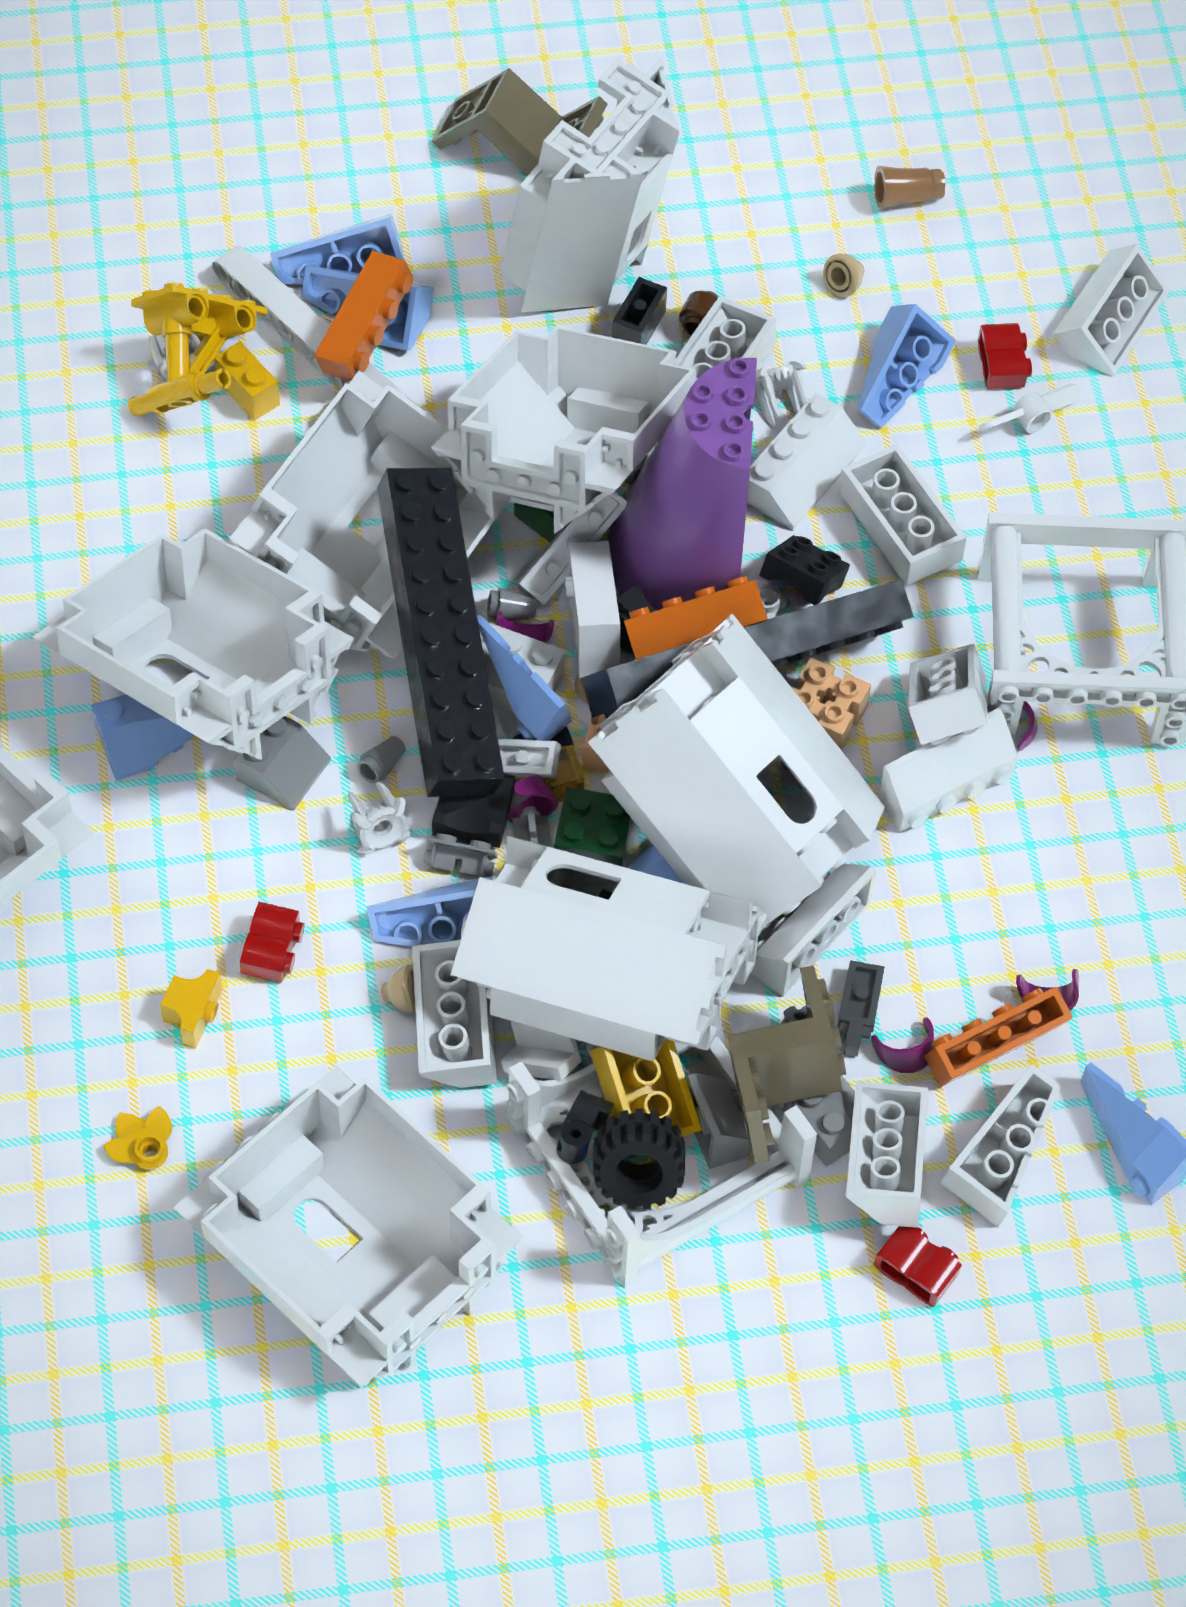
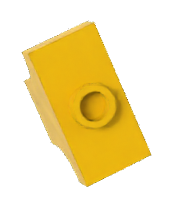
M206 969L201 976L194 979H185L175 975L171 979L160 1004L162 1020L180 1029L182 1045L196 1049L207 1023H213L219 1008L217 1001L222 992L221 975L219 972Z

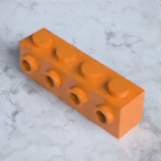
M372 250L314 354L324 373L351 381L358 371L364 372L367 369L370 356L375 347L382 342L386 327L390 320L394 319L397 315L401 300L412 287L414 278L405 260Z
M747 576L728 581L729 588L715 592V588L712 586L694 592L696 598L686 602L682 601L681 596L661 602L663 609L651 613L649 607L629 612L630 619L625 620L624 623L635 659L637 660L692 643L694 640L708 635L731 613L743 627L768 620L756 580L748 582Z
M1057 986L1044 993L1041 988H1038L1022 997L1024 1003L1014 1008L1011 1003L992 1012L994 1018L984 1023L980 1018L970 1022L961 1028L963 1033L955 1038H952L949 1033L933 1041L931 1045L934 1049L924 1057L940 1087L1060 1028L1073 1019Z

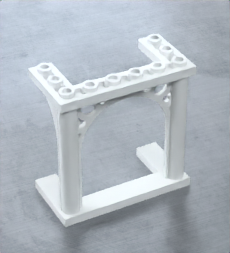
M989 512L977 568V581H992L994 670L987 695L988 713L1000 708L1004 714L1011 737L1015 738L1024 701L1038 704L1069 703L1075 706L1099 704L1107 707L1119 705L1138 706L1140 708L1157 707L1150 729V743L1162 744L1164 746L1184 745L1186 740V520ZM1021 544L1148 549L1141 575L1142 587L1157 588L1158 630L1150 646L1141 655L1125 664L1095 669L1066 663L1047 652L1032 636L1024 617ZM1023 647L1029 648L1033 652L1025 656L1026 651ZM1162 653L1163 655L1161 659L1153 657V654ZM1035 661H1044L1048 665L1046 672L1027 671V667ZM1142 665L1151 666L1156 669L1160 677L1143 676L1140 673L1139 667Z
M716 1035L708 1051L696 1049L716 1077L725 1078L730 1090L737 1091L730 1052ZM674 1042L678 1055L692 1047ZM522 1061L509 1068V1083L506 1085L509 1092V1100L506 1101L509 1116L506 1117L511 1131L516 1136H522L527 1143L525 1148L533 1163H540L546 1171L544 1175L549 1187L553 1192L559 1191L565 1199V1209L573 1221H580L585 1229L583 1232L588 1244L593 1250L599 1249L605 1258L603 1263L607 1272L613 1279L618 1277L624 1287L637 1281L640 1268L786 1184L792 1182L796 1188H799L809 1182L817 1133L797 1105L784 1112L782 1124L768 1106L769 1119L762 1121L763 1124L769 1122L774 1144L767 1146L772 1153L769 1156L770 1161L756 1163L697 1198L679 1206L643 1210L641 1207H636L635 1210L627 1209L628 1205L624 1203L617 1206L613 1204V1197L606 1199L601 1194L602 1188L596 1187L594 1178L589 1172L585 1160L580 1163L571 1164L559 1158L556 1152L558 1140L551 1137L548 1133L549 1128L552 1126L563 1125L567 1116L563 1114L569 1113L580 1090L599 1098H604L594 1063L566 1076L562 1081L556 1079L547 1081L535 1080ZM588 1180L590 1184L584 1186L581 1181ZM601 1205H608L612 1209L608 1212V1219L605 1217L604 1208L599 1209ZM628 1215H630L634 1219V1223L631 1221ZM647 1218L653 1220L655 1224L647 1225V1231L642 1233L643 1220Z

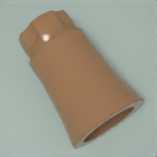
M881 165L876 167L874 194L879 209L914 202H929L930 199H942L945 195L946 181L944 172L941 169H929L928 167L897 168Z

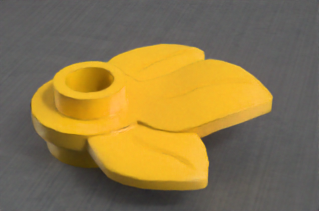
M158 1106L151 1111L146 1120L128 1113L119 1112L115 1126L117 1138L103 1145L108 1156L116 1162L135 1163L138 1167L146 1170H153L162 1166L169 1154L166 1142L173 1131L172 1122L167 1112L161 1106ZM148 1150L157 1152L156 1155L151 1157L144 1156Z

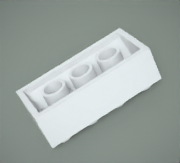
M1138 244L1111 249L1053 334L1071 358L1109 376L1115 375L1168 295L1170 289Z
M719 296L676 357V365L696 369V378H699L707 370L720 363L735 358H757V371L776 344V318Z
M815 392L750 466L747 504L789 529L794 530L841 476V469L850 465L866 447V441L844 409Z
M997 708L989 712L988 724L984 725L976 733L965 735L961 732L950 736L947 741L941 744L931 745L928 743L884 765L878 798L885 805L884 811L900 832L909 827L917 828L925 823L929 817L939 812L946 813L954 808L958 802L968 797L970 799L975 798L985 788L995 783L1002 784L1013 776L1018 754L1002 710Z
M842 864L832 873L827 871L822 876L824 878V882L821 884L822 887L801 900V904L789 918L783 917L773 929V935L766 942L761 940L757 944L756 963L751 974L784 997L801 979L800 968L814 965L870 906L877 870L867 865Z
M461 940L412 946L420 1077L460 1088L497 1084L493 1015H490V999L486 997L487 988L478 986L475 982L450 975Z
M856 1081L846 1198L880 1224L918 1228L928 1087Z

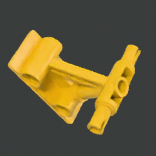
M178 282L166 283L162 289L147 290L142 292V296L131 299V307L143 309V320L146 329L155 336L162 335L166 339L167 381L150 387L145 394L131 397L128 401L130 413L137 417L150 412L163 414L179 407H187L195 402L207 400L213 392L228 389L232 380L230 373L226 369L219 368L207 374L205 372L225 341L253 331L256 327V318L268 315L267 308L255 305V301L252 300L238 301L233 300L232 296L227 294H209L208 290L203 288H184V284ZM191 333H194L198 336L200 344L189 359L188 338L192 336Z

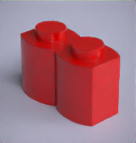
M1019 323L981 324L977 341L986 388L1025 387L1027 377L1032 376V361L1030 358H1026L1024 352L1027 350L1026 333L1021 332Z
M258 902L239 962L240 974L282 983L285 973H292L296 954L291 953L295 942L301 943L305 929V923L300 922L299 910Z
M905 1226L897 1227L876 1254L873 1264L886 1277L904 1286L912 1295L931 1307L936 1306L958 1277L962 1267L954 1251L945 1246L939 1247L932 1244L928 1240L927 1234L921 1228Z

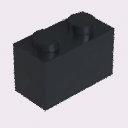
M638 277L612 321V338L647 345L666 312L668 287Z

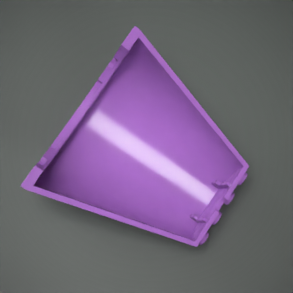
M735 358L720 363L707 370L694 382L624 498L627 501L626 507L612 523L609 535L614 583L618 590V597L633 585H636L643 591L648 603L655 610L663 609L661 602L680 596L682 601L686 602L696 598L694 593L696 591L714 586L715 592L729 588L728 581L740 578L752 449L753 421H750L751 409H754L757 358Z

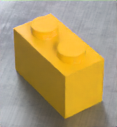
M240 341L216 355L214 358L215 371L222 368L226 369L231 375V385L228 389H225L226 392L254 421L280 406L279 381Z

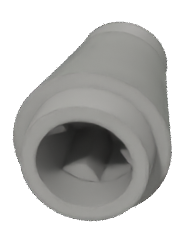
M498 588V591L490 590L487 603L488 617H495L496 621V612L502 611V618L506 620L535 618L537 609L536 598H530L529 596Z
M391 736L389 739L363 753L357 764L361 776L370 783L384 781L405 752V744L398 737Z

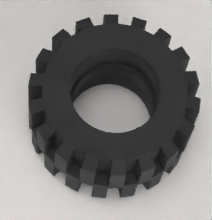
M635 1109V1113L631 1114L625 1110L620 1112L619 1118L614 1116L608 1118L606 1126L601 1125L598 1129L593 1148L594 1182L597 1188H602L601 1194L606 1199L613 1197V1204L620 1206L624 1203L628 1205L627 1209L635 1210L636 1206H643V1210L651 1209L652 1204L656 1203L658 1206L665 1204L666 1197L673 1199L677 1195V1188L682 1187L685 1176L684 1137H681L679 1127L677 1125L672 1126V1120L667 1116L659 1118V1112L653 1110L649 1114L643 1113V1109ZM634 1154H643L655 1160L639 1165L629 1163L624 1158Z

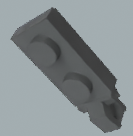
M852 960L849 962L838 1021L840 1034L847 1035L844 1055L858 1057L861 1038L870 1040L871 1032L873 1033L885 966Z

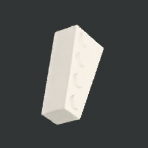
M1033 1064L1030 1065L952 1163L940 1182L998 1228L1009 1213L1017 1189L1021 1184L1029 1160L1033 1155L1039 1136L1061 1085Z

